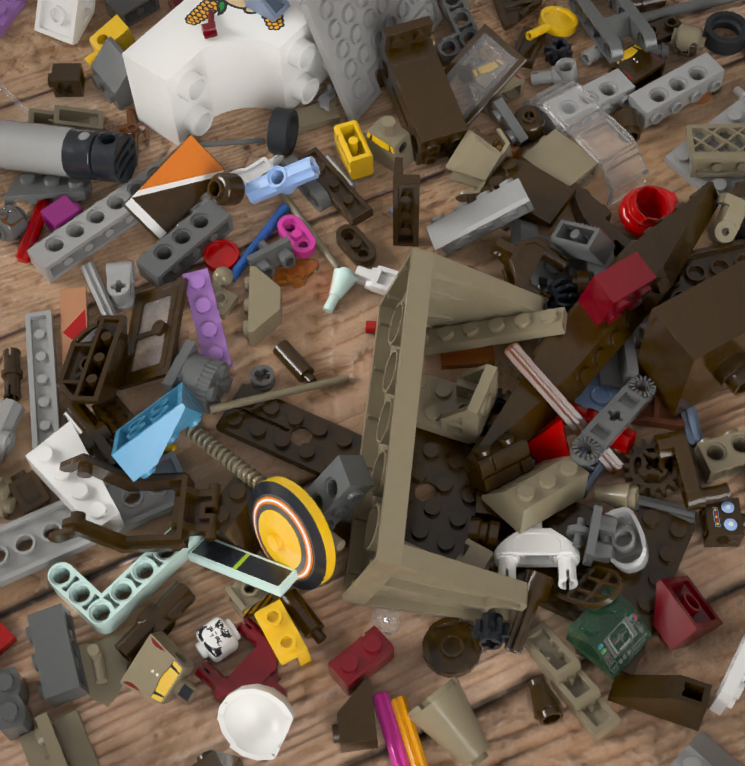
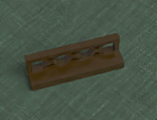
M395 157L393 173V245L418 247L420 175L403 174V157Z

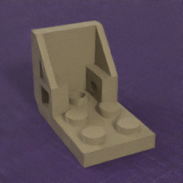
M485 364L460 374L457 383L422 373L416 427L466 444L476 443L482 435L498 397V367Z

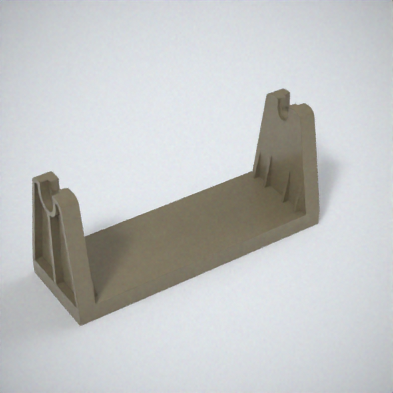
M415 247L412 248L379 303L360 455L364 457L374 486L367 492L365 498L353 507L341 601L443 618L456 617L470 622H475L476 618L481 619V615L486 612H496L503 616V623H508L511 621V610L523 611L527 608L528 584L526 582L428 552L404 541L426 330L542 311L544 307L542 296L436 253Z

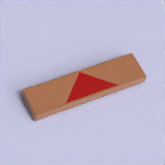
M86 286L60 289L62 367L71 342L89 327Z

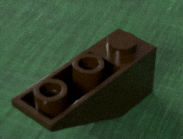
M615 675L608 701L699 731L707 709L712 685L683 675Z

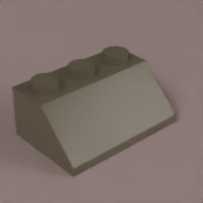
M569 456L545 459L536 464L533 470L488 493H484L481 499L521 534L583 498L589 472L574 462Z

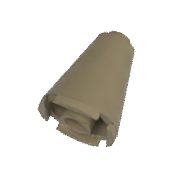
M456 676L406 714L412 722L464 766H467L469 763L472 766H477L488 757L485 751L490 746Z

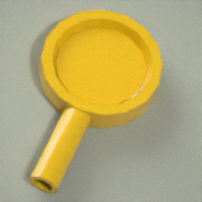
M561 6L545 7L540 13L539 26L527 31L525 37L530 41L546 32L557 37L571 36L576 31L578 18L567 8Z

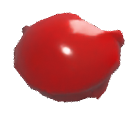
M646 185L634 188L621 200L618 208L619 218L628 232L637 238H641L643 236L642 232L647 228L655 227L660 223L659 219L664 215L672 214L679 201L675 192H670L662 187Z

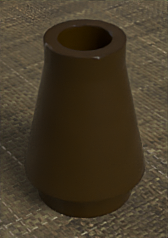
M540 676L531 679L528 682L534 718L539 720L540 724L544 726L561 720L563 717V705L553 693L545 678Z

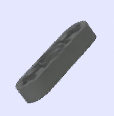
M291 155L282 160L281 165L285 167L299 160L294 155ZM316 179L297 186L299 191L317 211L322 212L332 206L329 194Z

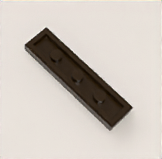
M317 147L297 157L298 160L309 156L315 158L320 170L319 178L316 180L327 191L333 206L349 224L356 226L373 216V209Z

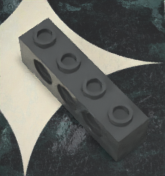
M211 199L199 205L185 220L180 221L171 232L162 236L158 243L140 255L139 259L136 260L140 275L154 287L175 281L203 257L204 249L209 243L225 238L234 230L231 214Z
M338 455L308 487L306 492L321 510L329 529L334 530L335 525L343 517L347 516L359 501L365 498V495L374 486L363 455Z

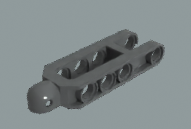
M569 0L568 6L609 63L620 61L623 58V48L619 40L630 36L634 43L640 46L645 53L657 49V38L653 28L631 0H606L608 8L613 9L616 15L603 18L591 0Z

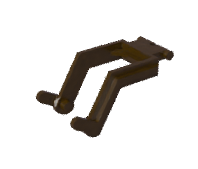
M85 453L60 463L59 469L62 472L71 473L77 470V476L80 478H91L93 476L128 492L174 490L171 530L166 534L126 536L86 520V513L82 511H72L70 517L62 520V529L49 533L48 540L50 542L62 543L76 537H81L120 553L180 551L182 548H188L189 536H204V540L209 542L216 540L218 515L208 512L217 511L219 508L220 484L210 483L209 489L200 490L194 488L195 483L186 472L154 473L145 479L140 477L133 482L124 470Z

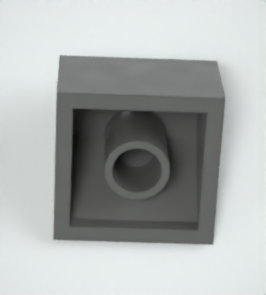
M110 36L104 42L91 65L94 75L91 78L95 87L98 90H103L107 101L110 104L114 103L121 110L134 103L122 56L124 51Z

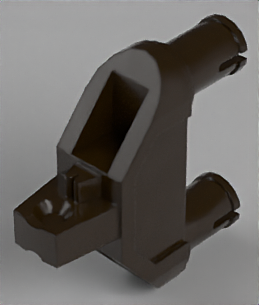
M499 237L489 252L504 265L502 274L505 282L542 296L544 306L551 295L531 283L532 280H530L539 261L543 260L559 270V272H562L570 260L569 257L550 247V241L544 237L524 239L518 245Z

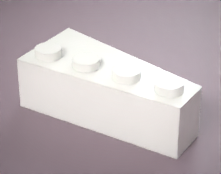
M70 420L29 452L26 458L33 471L71 511H82L86 513V520L119 532L125 527V524L103 481L93 476L91 478H80L77 476V470L70 473L62 472L59 469L61 462L82 453L88 454Z

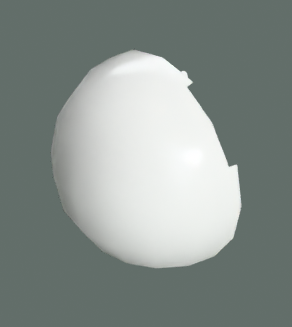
M261 684L241 686L228 694L219 707L217 720L219 721L222 734L230 743L229 747L241 756L250 759L272 760L276 758L295 717V711L287 697L275 688Z

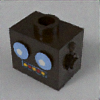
M731 498L730 501L708 504L706 508L699 509L704 547H738L745 536V513H741L739 498Z

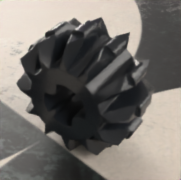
M552 278L548 279L547 283L541 284V290L551 295L543 310L565 307L566 312H568L577 302V299L580 298L576 294L577 286H574L568 279Z

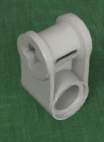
M134 262L107 263V291L111 296L112 304L119 311L132 308L135 300L136 271Z

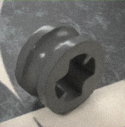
M258 365L253 368L250 374L253 388L262 392L271 390L275 385L273 369L268 365ZM264 375H267L268 380L258 381V377L262 378Z

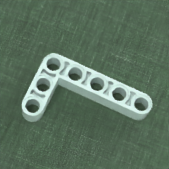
M191 536L188 548H182L180 551H171L174 554L169 558H162V555L166 552L143 553L103 593H100L75 568L66 562L54 564L49 569L48 580L57 595L94 630L100 634H110L189 559L188 552L203 537ZM145 572H153L149 578H140ZM70 576L65 583H58L61 578ZM131 592L130 597L127 599H119L121 594ZM89 594L87 600L77 602L82 595ZM102 613H110L107 619L97 621Z

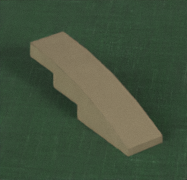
M545 622L531 629L524 647L558 695L595 741L621 724L620 717L601 697L600 689L581 669L580 661Z

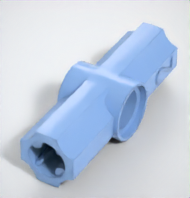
M312 156L285 167L274 166L266 175L247 182L245 194L252 204L259 203L280 193L285 195L291 194L297 186L319 178V166Z

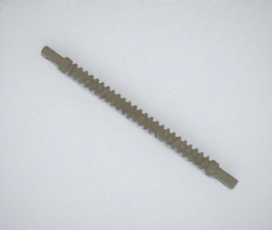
M199 425L191 429L186 427L180 431L183 436H187L189 440H192L194 444L203 451H206L218 463H222L223 467H227L229 471H232L244 483H248L249 487L254 488L258 483L267 479L266 476L256 471L254 467H251L249 463H246L245 460L235 455L229 448H226L224 444H220L218 440H215L213 436H210ZM330 530L335 549L338 551L342 550L346 544L345 540Z

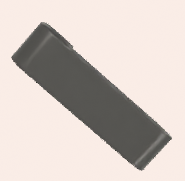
M438 0L453 33L444 37L438 43L439 59L445 66H448L465 47V42L471 40L479 31L465 0ZM450 1L457 2L455 5L447 4ZM458 21H466L463 25L457 24ZM446 49L454 50V52L450 54L444 53Z

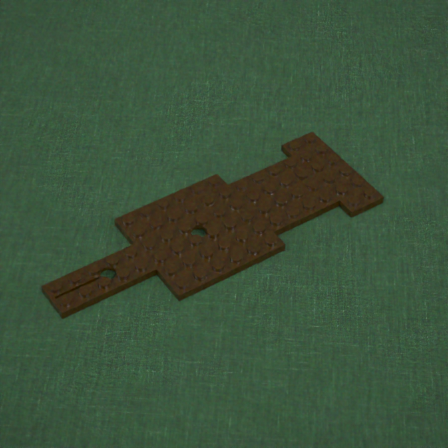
M242 383L232 400L264 392ZM278 398L225 410L216 424L218 432L318 477L338 455H360L362 435ZM416 427L404 541L428 552L454 560L457 559L460 553L464 554L471 516H475L477 489L472 485L462 464L476 443L466 444ZM298 429H305L312 434V439L309 443H303L298 446L291 441L292 433ZM529 454L532 458L533 465L535 466L537 460L531 454ZM421 484H430L436 489L437 494L434 499H428L426 502H423L416 498V488ZM576 501L542 521V528H552L573 543V539L566 535L567 527L577 524V518H585V526L589 528L593 508ZM640 506L636 517L648 544L649 558L645 568L628 574L620 571L611 560L609 562L592 561L593 564L612 569L621 576L623 588L615 600L604 607L588 609L550 596L549 594L547 602L544 601L543 604H539L540 607L586 627L575 654L603 667L610 668V670L617 665L619 669L616 673L621 675H634L654 627L656 583L661 579L675 577L696 527L695 524L667 512ZM353 508L332 530L345 540L346 544L344 547L346 548L349 545ZM480 517L483 522H489L490 520L501 521L496 548L502 541L516 532L504 519ZM598 533L597 540L601 541L600 534ZM582 541L581 548H577L580 553V560H583L586 541ZM479 542V545L486 548L484 544ZM493 554V561L489 571L498 573V566L494 563ZM579 566L576 571L585 574L590 568ZM516 567V579L521 581L526 569H531L554 578L553 585L559 579L558 567ZM595 570L591 575L602 580L607 574ZM612 576L609 582L617 585L618 579ZM586 580L581 585V588L592 591L597 586V583ZM603 586L598 592L608 597L614 589ZM559 588L556 592L566 595L570 590L569 588H566V590ZM576 591L571 597L583 601L587 596ZM593 597L589 602H597L600 599ZM634 613L637 615V621L632 622L630 620V623H635L633 627L638 634L614 658L604 643V639L610 634V642L617 650V653L620 652V648L629 641V638L630 640L632 639V635L629 633V629L626 628L625 623L622 622L618 627L617 625L626 616L629 617ZM639 623L644 630L643 633H641L638 629L639 627H637L639 626ZM618 633L622 634L623 636L620 638V640H618V643L615 644V641L618 639L619 636ZM642 637L639 643L635 647H633L634 644ZM602 643L604 647L599 650L598 646ZM606 648L607 652L602 655L601 651ZM607 653L615 660L611 666L604 659ZM624 654L627 655L626 659H623Z

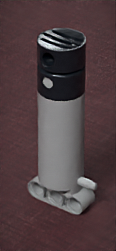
M0 119V169L121 184L127 183L133 176L137 162L136 143L129 133Z

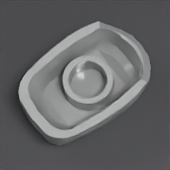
M621 507L605 513L618 518L614 537L600 534L601 541L613 544L611 562L620 571L628 574L645 568L649 558L648 544L634 512L627 507Z

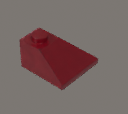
M688 575L661 579L656 583L654 627L659 632L658 636L662 643L671 650L684 648L723 624Z

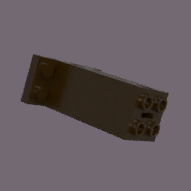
M430 15L383 28L377 74L379 87L386 86L401 127L410 134L414 160L417 166L422 164L430 165L445 157L451 158L468 131L466 122L431 40L433 23Z

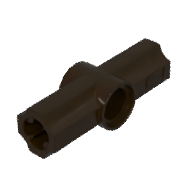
M73 403L63 415L67 422L71 420L90 456L94 455L95 458L122 469L111 456L114 437L104 422H99L85 404Z
M176 581L155 604H148L140 612L136 619V624L114 645L115 649L123 658L132 663L151 633L163 631L167 636L176 624L175 621L196 600L195 595L183 583Z

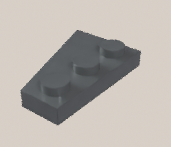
M31 173L18 176L3 196L4 204L14 205V200L26 199L28 204H34L45 198H51L55 202L64 195L71 201L86 200L92 191V181L79 178H59L54 175L41 177Z

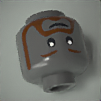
M8 204L0 208V241L12 242L25 232L28 222L27 214L22 208Z

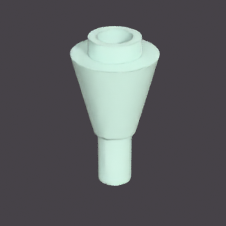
M341 267L334 269L329 297L323 307L325 312L332 314L337 302L357 282L354 276L355 273L349 268Z

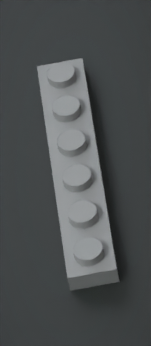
M51 310L25 314L32 450L61 428L54 318Z

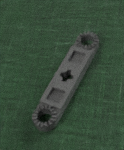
M641 375L639 377H632L586 426L581 434L574 439L569 451L570 457L574 462L583 466H591L598 461L652 400L656 391V385H654V382H651L650 378L646 379V376L642 378ZM636 387L644 388L646 390V393H642V391L638 392L639 390H636ZM613 417H615V418H617L618 420L612 421V420H610V419H612ZM578 448L588 449L591 454L585 456V453H583L582 455Z

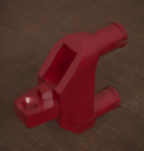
M249 616L243 620L246 623L245 625L242 622L239 624L237 631L255 646V649L226 677L211 665L208 660L202 663L204 670L199 666L195 672V676L213 690L214 698L220 703L225 700L228 694L239 687L252 684L273 687L285 697H288L287 691L278 684L281 680V677L278 675L279 660L261 627Z

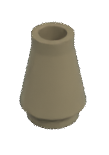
M631 482L596 486V502H602L617 508H637L639 487L632 485Z

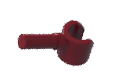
M213 10L208 11V23L201 24L205 39L218 36Z

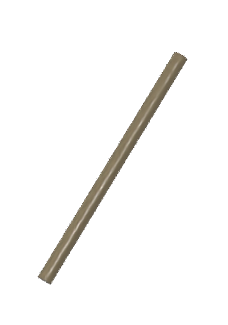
M282 193L278 194L289 207L291 213L298 216L313 234L317 248L332 268H341L340 264L289 196Z
M346 374L209 405L208 409L210 414L347 383L350 382V377Z

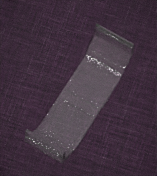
M568 81L557 82L524 100L523 106L533 105L538 108L542 106L600 165L609 188L608 206L622 199L632 189L644 186L649 171L638 149V144L578 83L574 81L570 83Z

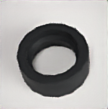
M719 11L711 14L706 20L702 34L703 37H706L704 44L706 48L715 54L724 56L740 52L745 47V19L741 15L730 11ZM717 28L730 29L738 37L723 38L715 34L713 30Z
M274 108L267 130V146L270 153L289 156L294 151L299 129V117L295 109Z

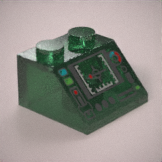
M607 587L601 595L608 597L614 589ZM619 594L615 600L604 607L596 609L587 608L569 627L566 640L613 680L649 641L652 635L633 604Z

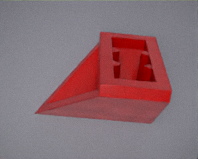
M559 415L527 442L530 454L539 463L545 459L570 457V449L562 418Z

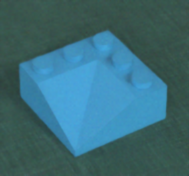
M181 382L116 431L111 456L133 482L140 477L142 479L147 478L156 470L155 466L158 464L166 446L173 443L180 436L179 432L186 427L189 429L193 428L202 420V405L186 385Z

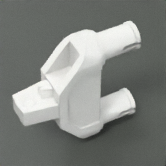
M542 522L521 534L516 531L502 541L494 551V563L498 566V574L516 579V567H558V585L561 589L566 590L567 579L569 580V590L575 589L578 586L576 566L580 562L579 550L572 546L573 543L552 528H542Z

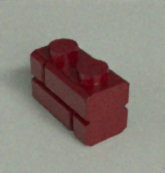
M374 625L365 632L364 637H359L328 663L329 674L349 696L365 679L371 678L394 658V646Z

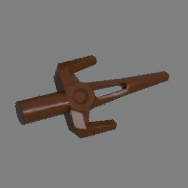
M128 109L126 111L127 124L120 125L116 132L129 133L135 138L137 167L139 133L144 131L146 139L149 140V126L143 122L137 123L136 111Z

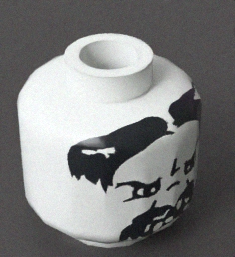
M216 617L197 630L196 637L199 642L194 644L204 660L209 657L212 661L218 663L238 649V640L241 637L228 618L223 620L220 617Z

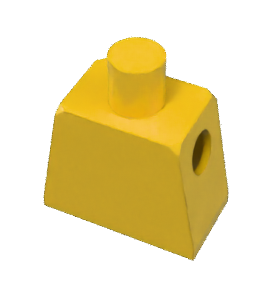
M118 15L114 16L89 39L94 52L85 57L84 60L91 70L93 61L108 37L111 36L123 51H126L136 42L130 29Z

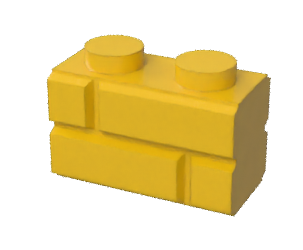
M357 120L334 126V144L349 177L355 180L374 173L373 155Z

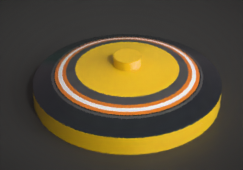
M275 476L258 483L252 489L249 497L248 514L254 538L263 556L268 560L297 570L298 579L292 584L296 588L312 590L327 582L335 568V546L329 526L317 504L305 490L287 478Z

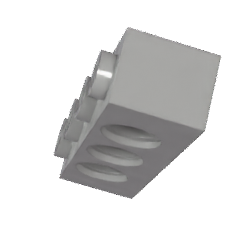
M706 52L629 94L627 107L635 108L638 111L640 125L645 129L652 124L659 123L664 117L677 113L682 107L691 102H697L709 92L718 90L722 85L725 70Z
M617 68L539 107L545 117L544 131L549 134L556 129L567 137L572 132L582 127L585 128L592 122L605 118L620 108L627 107L629 94L634 92L635 86Z

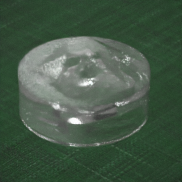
M375 608L372 613V626L375 625L384 636L396 633L401 626L400 611Z

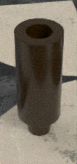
M283 340L275 346L273 354L300 383L317 381L313 375L314 369L288 340Z
M292 589L281 597L280 600L286 611L307 639L313 638L317 644L322 643L327 638L322 631L324 624L298 590Z

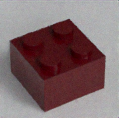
M636 251L593 276L578 302L597 327L605 322L611 324L622 315L621 312L626 309L631 312L643 303L641 299L652 291L650 286L657 277Z

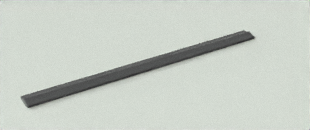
M264 138L201 142L200 144L203 147L266 142Z

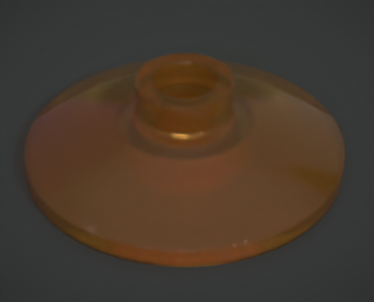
M313 258L296 260L295 266L290 269H285L282 266L275 271L274 276L270 279L280 287L292 286L293 288H300L307 283L306 280L318 271L320 265L318 260Z

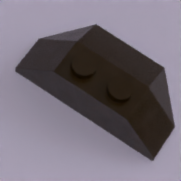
M100 315L94 324L87 327L71 342L57 381V386L72 403L101 404L115 398L128 357L127 317L123 315Z

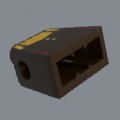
M634 43L623 50L624 56L620 61L610 63L608 71L609 73L619 68L633 83L635 92L662 77L666 61L652 52L645 53L640 46Z

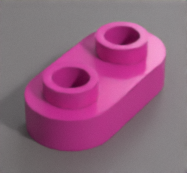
M296 215L281 217L277 223L278 234L281 239L286 236L290 239L293 253L296 257L308 258L312 256L316 251V240L303 221Z

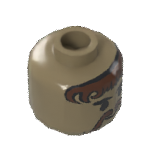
M682 23L679 28L675 27L670 41L673 52L679 55L694 57L698 50L703 51L706 37L702 36V28Z

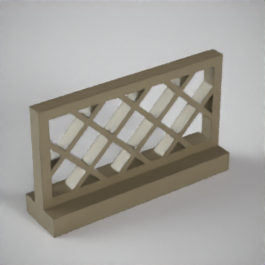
M745 124L686 125L690 178L745 177V145L739 148L733 144L736 139L745 144V135H743L745 133ZM693 133H702L706 137L700 140ZM727 133L731 136L726 140L718 134ZM713 140L720 145L713 148L707 143ZM701 148V149H703V150L706 151V152H696V151ZM727 148L728 150H730V151H732V152H721V151H722L723 149Z

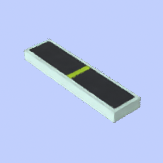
M203 538L188 552L191 562L279 597L298 579L297 570L219 540L209 542Z

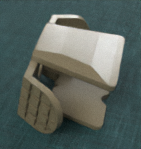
M500 128L496 129V133L504 146L501 152L472 130H468L446 164V168L453 171L450 175L452 181L477 188V190L457 192L455 197L457 201L472 203L477 200L476 196L481 193L480 190L493 175L495 169H498L506 157L510 158L512 155L510 142Z

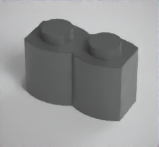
M14 666L0 670V730L10 741L19 739L18 737L33 731L34 728L33 715L27 707L29 689L25 680Z

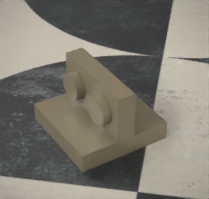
M77 710L55 720H52L49 714L44 712L35 717L38 728L18 737L29 766H100Z

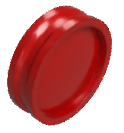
M226 239L212 241L203 252L205 265L213 273L221 266L232 270L240 259L238 247L232 241Z

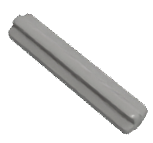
M88 262L81 266L83 275L101 315H117L94 263Z

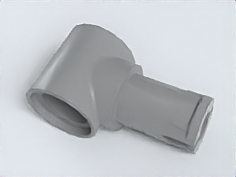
M562 58L556 62L555 66H552V69L531 71L532 87L553 83L563 90L575 88L579 82L576 61L572 58Z

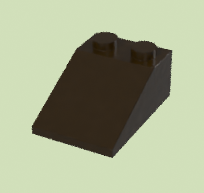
M508 157L505 158L480 190L481 193L487 190L492 192L500 188L499 184L509 178H513V180L519 178L535 210L518 219L547 227H552L576 195L574 188L531 163Z

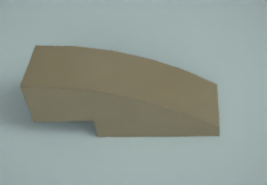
M55 105L54 111L29 108L27 122L103 131V111Z

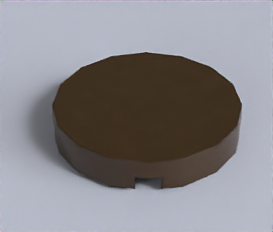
M456 617L443 618L434 622L429 627L422 641L423 658L428 667L436 674L447 678H453L454 676L462 677L470 673L478 664L482 653L479 639L472 638L473 626Z

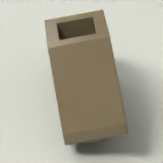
M250 266L249 277H245V292H249V298H244V313L248 314V320H243V334L248 336L250 346H256L282 324V295L279 285L257 267Z

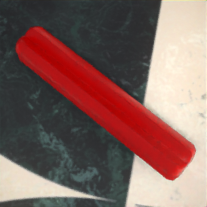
M47 199L39 200L34 206L15 255L20 263L27 264L31 260L27 250L37 243L44 225L40 211L50 205Z

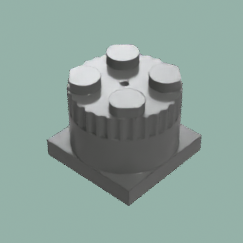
M187 339L162 383L167 394L183 382L202 405L203 412L210 414L208 406L221 403L223 393L230 391L233 379L228 377L229 364L198 353L196 342Z

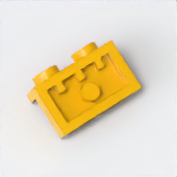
M280 599L255 612V618L281 665L295 658L300 666L311 661L308 648Z

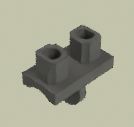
M287 236L270 245H267L262 240L258 242L259 250L246 256L250 266L257 267L269 278L274 276L275 269L280 266L290 269L296 265L291 241Z
M594 505L589 528L585 526V518H577V524L567 527L566 535L573 539V547L581 548L582 541H586L582 565L591 567L592 561H610L613 544L598 541L597 538L598 533L614 537L618 518L603 514V506Z

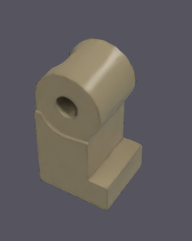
M728 192L719 193L716 203L722 206L715 222L708 228V236L713 242L728 243L735 238L744 219L745 200Z

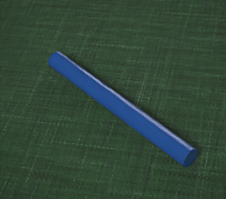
M282 203L232 268V282H236L248 266L249 262L246 256L259 250L258 242L262 240L266 242L277 227L279 219L287 214L289 207L286 204Z

